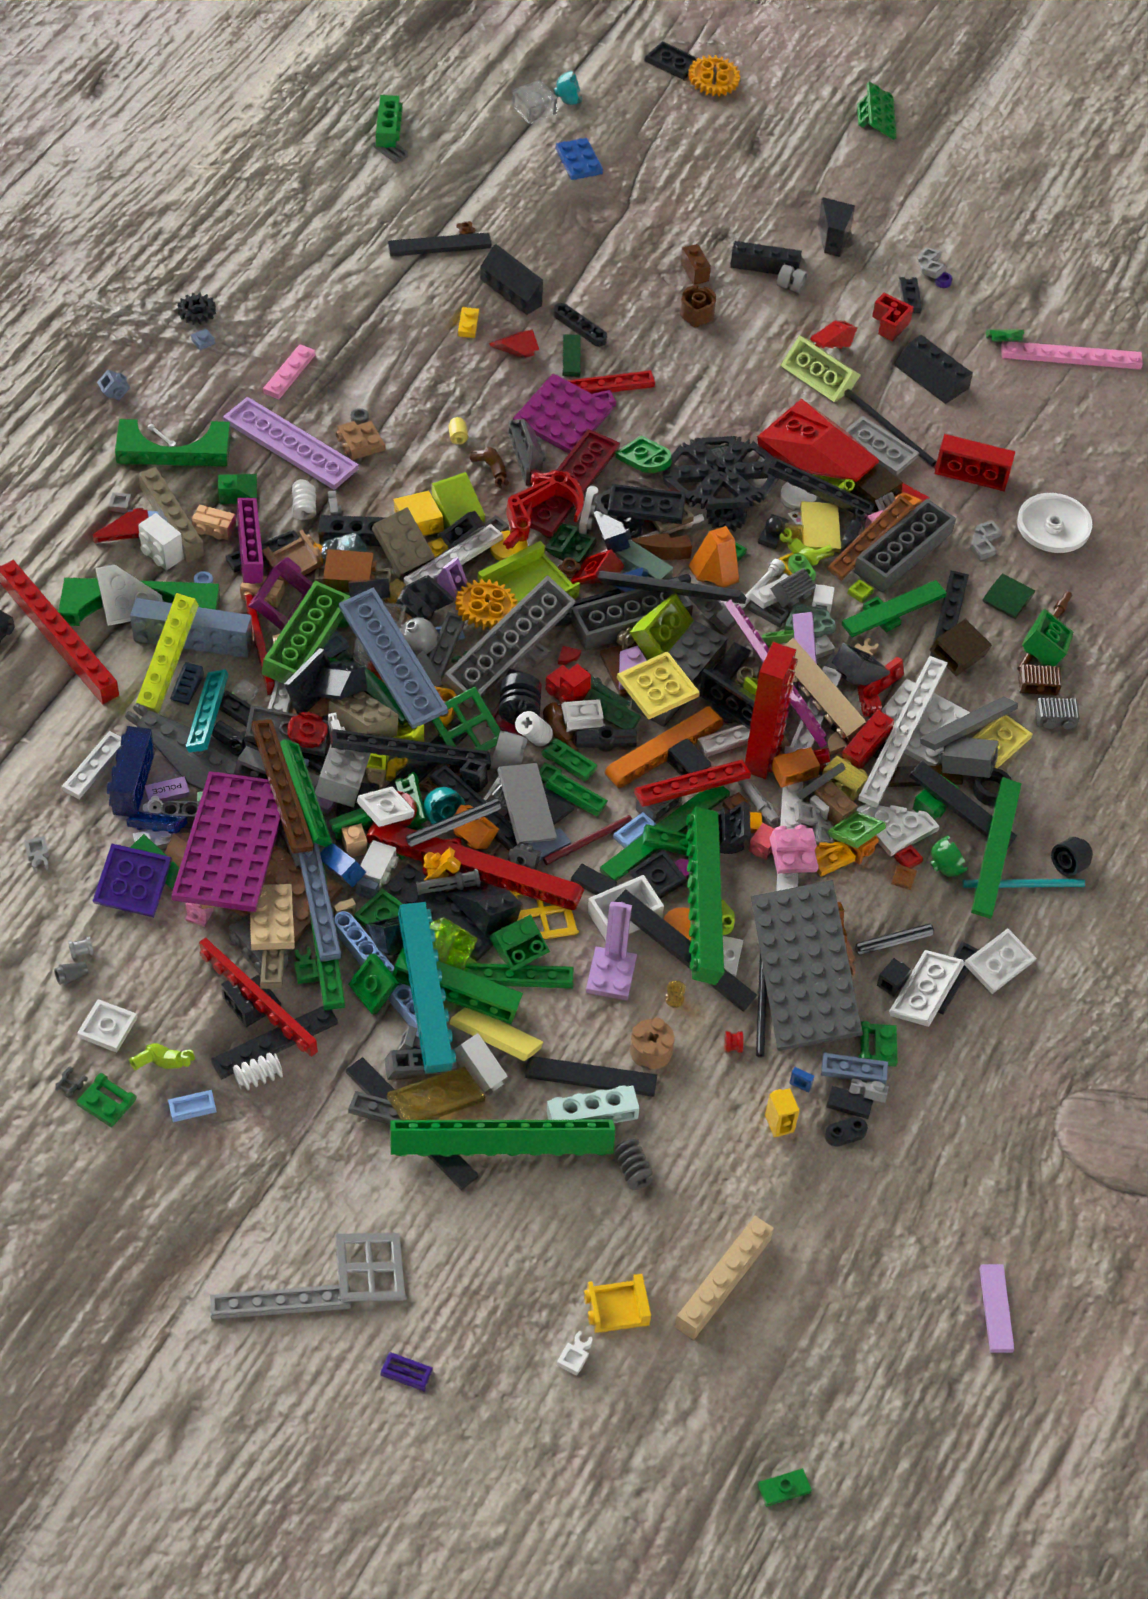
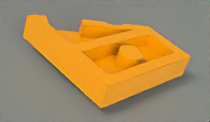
M819 842V845L815 848L819 867L817 873L820 877L854 862L856 858L848 845L843 842Z

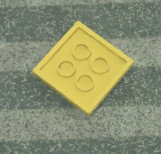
M668 651L617 674L618 681L648 720L699 697L698 689Z

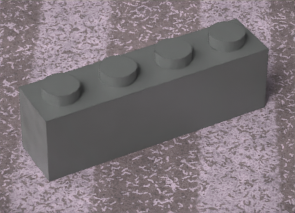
M246 746L237 759L233 775L268 779L260 752ZM308 772L313 788L316 790L319 776Z

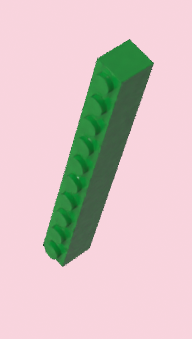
M695 806L692 813H689L686 818V825H688L686 840L688 841L687 856H689L687 887L690 888L688 919L691 923L689 929V936L691 937L689 953H691L690 970H692L693 980L716 985L724 974L718 812Z
M613 1119L390 1120V1154L400 1157L406 1155L451 1156L462 1154L464 1156H473L474 1154H485L487 1156H495L497 1154H507L509 1156H517L519 1154H530L532 1156H539L541 1154H552L555 1156L563 1154H574L577 1156L585 1154H597L600 1156L614 1154L615 1126Z

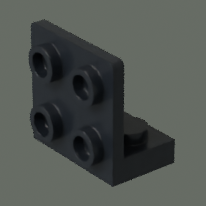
M426 575L404 586L396 604L412 618H424L430 621L434 611L453 603L454 598L433 578Z
M256 975L251 978L260 987L261 977ZM229 980L221 984L222 998L246 1028L267 1016L264 1013H260L251 1000H246L236 985L233 986ZM262 989L280 1007L282 1006L271 989Z

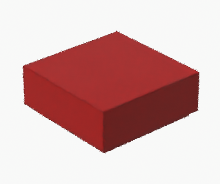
M911 844L895 853L894 856L906 871L919 865L924 859Z

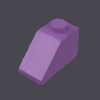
M459 558L453 559L443 567L436 580L455 600L457 592L461 591V586L466 587L467 583Z

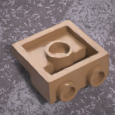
M352 421L337 426L336 438L338 442L342 443L344 453L348 454L351 460L386 450L385 444L372 421L359 425Z

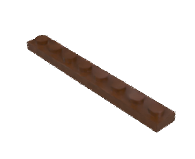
M272 719L252 721V731L292 854L313 851V842Z

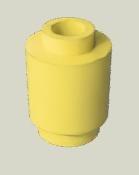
M460 417L453 418L448 426L450 440L454 444H463L468 440L466 422Z

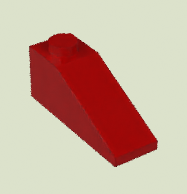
M135 508L93 534L94 543L139 538L138 525L149 518L148 509Z

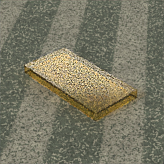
M465 1066L387 1092V1099L402 1120H433L485 1102L486 1098Z

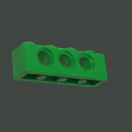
M380 95L376 125V147L396 148V141H400L403 103L400 102V96Z

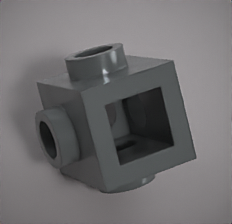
M521 843V845H517L514 849L510 850L507 860L537 870L542 852L532 849L533 846Z

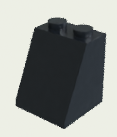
M822 197L818 229L824 253L841 257L851 232L855 205Z

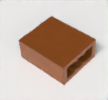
M328 549L323 584L337 591L349 593L348 583L350 581L375 579V575H372V573L376 572L377 561H374L373 553Z

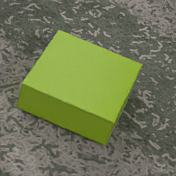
M859 579L848 589L847 594L863 603L873 594L874 588Z

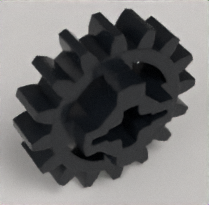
M199 292L198 295L192 293V296L185 295L186 299L181 298L180 303H178V315L181 317V320L185 319L186 323L191 321L192 325H195L196 322L202 325V321L208 323V318L213 319V315L216 314V303L213 302L212 297L208 298V294L202 296Z
M745 508L707 510L706 518L708 519V524H713V529L726 526L728 530L732 529V531L736 532V527L741 529L742 524H745L747 511H745Z

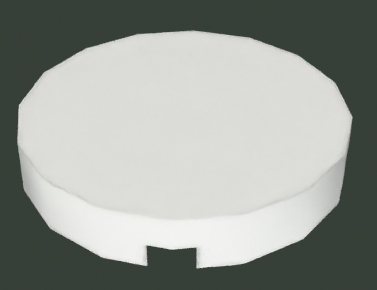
M788 482L781 489V501L792 510H795V508L800 509L801 501L815 502L817 496L792 486Z

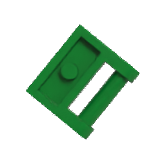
M861 1021L863 1035L860 1036L861 1054H859V1058L886 1061L888 1066L897 1067V1025L871 1024L868 1021ZM869 1034H874L875 1055L869 1053Z
M99 1073L91 1086L76 1102L79 1107L112 1128L134 1104L137 1096L132 1092H126L108 1080L105 1074ZM104 1087L123 1100L122 1103H117L99 1090Z

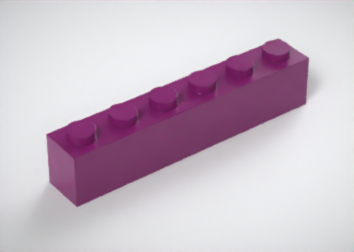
M238 498L237 522L243 583H263V555L257 498Z

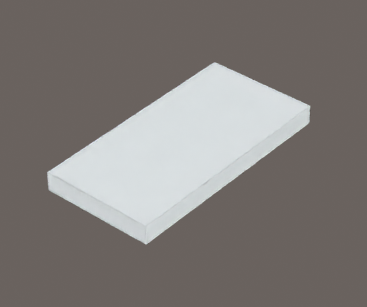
M925 950L889 1011L890 1016L929 1027L963 968L964 961Z

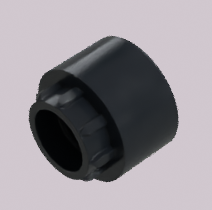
M1070 837L1055 845L1051 851L1053 865L1058 872L1067 877H1072L1088 868L1093 856L1090 844L1078 837Z

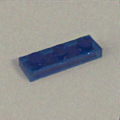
M140 811L126 819L127 827L137 828V830L150 829L153 832L168 831L170 834L177 833L181 828L188 825L187 817Z

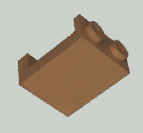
M303 530L299 531L301 538L273 553L269 547L262 550L266 562L271 569L288 557L301 567L300 573L302 575H306L323 566L320 559L323 556L318 547L314 548V541L309 534L306 535ZM281 576L278 577V580L284 581V586L289 584Z

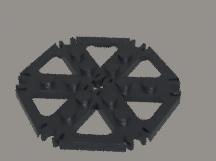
M737 436L695 438V440H690V445L683 442L682 446L679 445L671 455V465L662 471L663 482L669 489L686 493L685 502L688 505L691 502L692 507L696 504H701V509L706 507V510L752 507L754 501L761 503V499L763 501L766 499L779 478H775L767 473L774 457L756 442L752 441L750 444V439L746 442H741L742 437L737 438ZM706 444H729L720 458L705 447ZM752 451H755L765 459L762 462L742 463L745 456ZM681 455L688 456L697 465L677 466L675 463ZM748 479H767L763 486L759 488L753 487L746 481ZM701 482L695 491H688L680 484ZM722 487H725L736 498L717 499L715 497Z

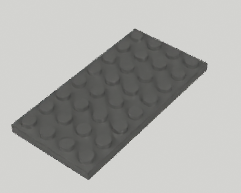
M833 880L751 896L778 1051L863 1035Z

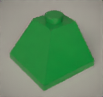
M219 474V503L237 504L238 498H257V474Z

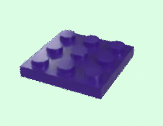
M111 843L93 903L154 918L170 870L172 858Z

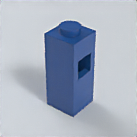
M333 843L320 852L322 863L351 887H354L366 874V871L356 860Z

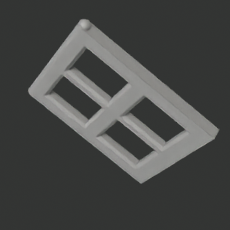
M341 1233L335 1235L340 1293L338 1300L340 1302L405 1301L407 1299L404 1290L399 1233ZM371 1243H391L392 1262H373ZM345 1244H365L366 1263H347ZM367 1272L369 1292H349L348 1273ZM374 1272H393L395 1291L375 1292Z

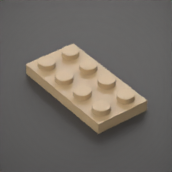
M292 884L263 885L256 912H250L251 950L294 949Z

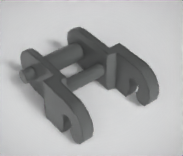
M71 1066L61 1074V1080L55 1084V1090L61 1089L66 1092L67 1098L73 1095L77 1089L80 1090L84 1086L83 1082L88 1080L87 1076L81 1077L75 1083L68 1080L69 1072H73ZM66 1082L72 1085L69 1089L63 1086Z

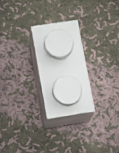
M373 840L360 865L366 871L362 878L372 879L379 883V891L383 888L384 884L389 882L391 869H395L397 866L396 847Z

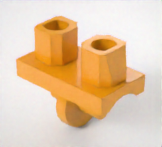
M449 848L442 855L428 852L424 856V867L428 872V876L424 881L448 877L449 873L445 871L446 869L455 874L460 869L461 864L454 857L455 850Z

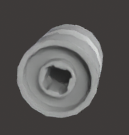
M784 264L777 279V286L786 289L790 287L791 291L801 293L805 286L808 272L800 269L795 271L794 267Z

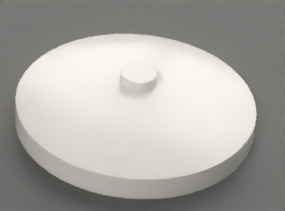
M1042 493L1030 497L1022 504L1017 517V525L1021 535L1033 546L1048 552L1065 553L1074 551L1087 542L1092 530V519L1088 510L1077 500L1063 494Z

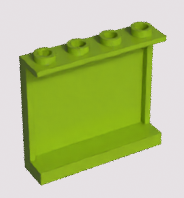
M541 541L478 572V583H480L481 579L486 583L490 579L493 584L498 581V586L505 584L504 589H511L510 594H515V599L518 600L517 604L547 575L574 600L579 597L580 583L572 584L545 555V545Z

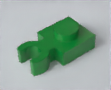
M310 947L307 948L306 955H300L299 949H296L295 957L298 962H294L297 984L319 981L316 960H311Z

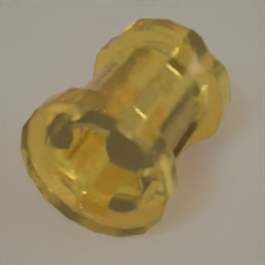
M675 980L667 984V994L665 996L667 1005L677 1008L683 1004L685 985L681 981Z

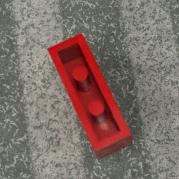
M877 710L842 751V759L845 758L857 769H862L889 737L894 726V719Z

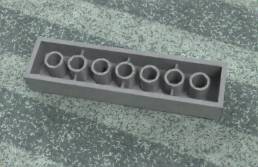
M547 575L445 673L441 683L447 689L453 690L456 696L472 687H477V691L482 697L508 672L509 668L511 669L572 609L576 601ZM472 697L462 702L468 709L475 704Z

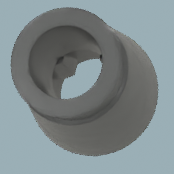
M85 962L60 964L59 967L54 969V974L59 985H67L88 974V968Z

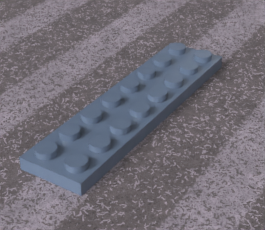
M371 588L340 602V610L411 728L414 729L448 713L447 706L376 590Z

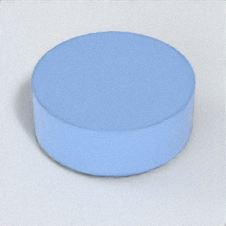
M206 571L198 572L194 576V583H213V576Z

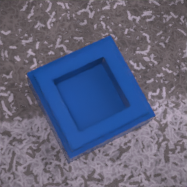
M794 1067L789 1083L809 1092L813 1085L814 1075Z

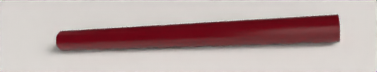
M627 815L544 857L543 861L545 865H548L622 828L633 819L630 815Z

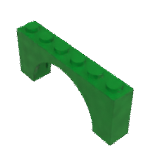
M119 419L115 446L117 464L228 467L231 439L230 422L211 421L209 430L199 440L184 446L166 447L146 439L139 430L138 419Z

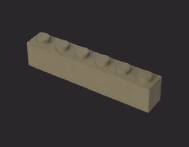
M154 467L140 472V488L154 511H157L160 517L181 533L186 563L204 557L203 541L157 468Z

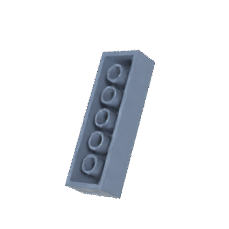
M136 598L130 614L134 641L158 644L172 603ZM198 607L183 648L248 658L253 643L251 615Z

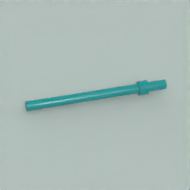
M1085 879L1000 880L999 888L1085 887ZM963 880L962 886L963 888H976L978 880Z

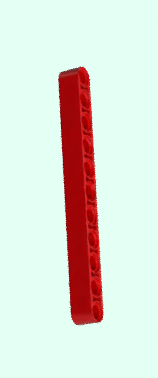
M373 821L366 835L369 844L374 840L396 847L397 854L425 862L424 856L428 852L442 855L446 850L452 848L455 850L454 857L461 862L460 869L457 872H472L478 868L479 878L482 882L568 910L577 909L584 892L583 887L577 883L437 837L414 846H409L406 841V835L415 832V830L394 823L379 827Z

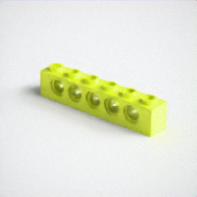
M176 593L136 703L157 714L161 710L199 606L194 598Z

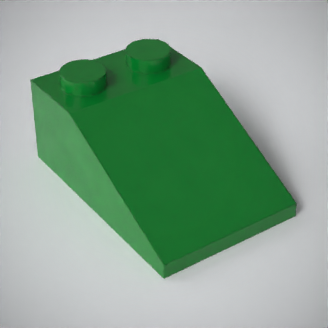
M1044 608L1026 635L1022 647H1024V650L1029 655L1035 656L1044 667L1047 665L1054 667L1067 655L1074 632Z

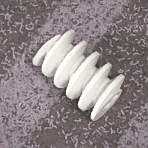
M304 479L297 480L292 485L293 517L298 520L312 519L316 515V488Z
M527 711L517 717L515 722L517 731L528 738L530 742L540 747L550 742L553 735L552 728L537 714Z
M267 1053L266 1060L263 1056H259L258 1063L251 1059L250 1066L243 1062L241 1069L238 1065L233 1067L240 1089L244 1085L247 1090H250L251 1082L255 1087H258L259 1079L266 1084L267 1076L274 1081L275 1073L280 1078L283 1077L281 1064L276 1054L273 1056L271 1053Z

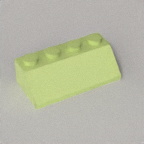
M800 335L780 365L833 402L842 398L847 389L852 390L861 374Z

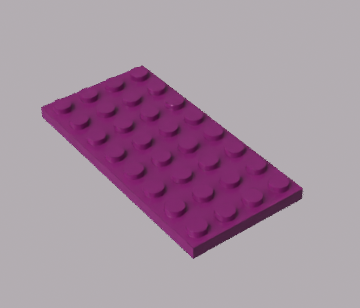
M209 771L172 891V901L256 912L281 822L268 779Z

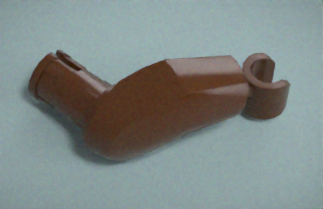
M486 447L484 450H473L470 452L471 462L485 461L491 467L497 487L502 489V482L505 485L509 484V481L505 479L507 477L505 464L496 449Z

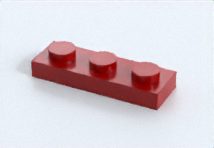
M896 657L885 665L891 671L889 675L866 686L860 684L857 687L859 702H861V698L867 697L869 699L880 694L904 675L903 659Z

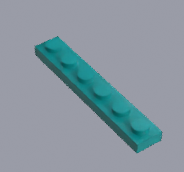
M226 669L207 673L186 744L188 753L201 752L208 749L229 676Z

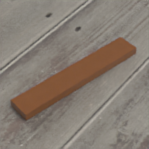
M899 495L828 566L827 570L842 581L855 568L857 557L914 509V505Z

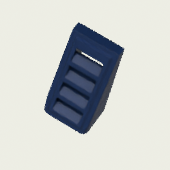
M189 662L184 663L170 700L187 705L190 704L204 677L202 666Z

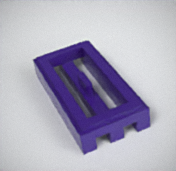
M389 1352L381 1369L380 1376L425 1391L426 1384L433 1372V1367ZM391 1361H394V1362L400 1363V1364H402V1365L411 1367V1368H413V1369H416V1370L425 1372V1375H422V1374H419V1373H417V1372L411 1371L410 1369L405 1368V1367L397 1366V1365L392 1364V1363H390V1362H391Z

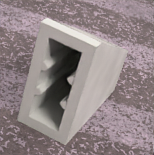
M478 1033L454 1049L456 1062L484 1092L490 1088L492 1091H495L504 1085L502 1080L508 1076Z

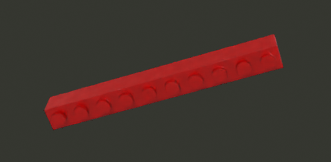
M14 559L0 566V584L103 705L118 697L117 680Z

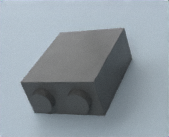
M961 737L945 745L944 753H941L939 758V764L942 765V773L990 778L998 759V741Z

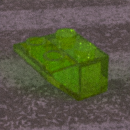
M445 917L432 921L430 929H434L435 942L432 943L433 948H437L438 961L464 971L478 938Z

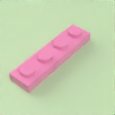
M299 344L264 386L263 393L280 399L314 358L315 350Z

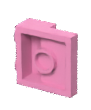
M799 825L794 829L779 826L773 830L769 839L777 874L817 872L819 867L815 854L817 845L813 828Z

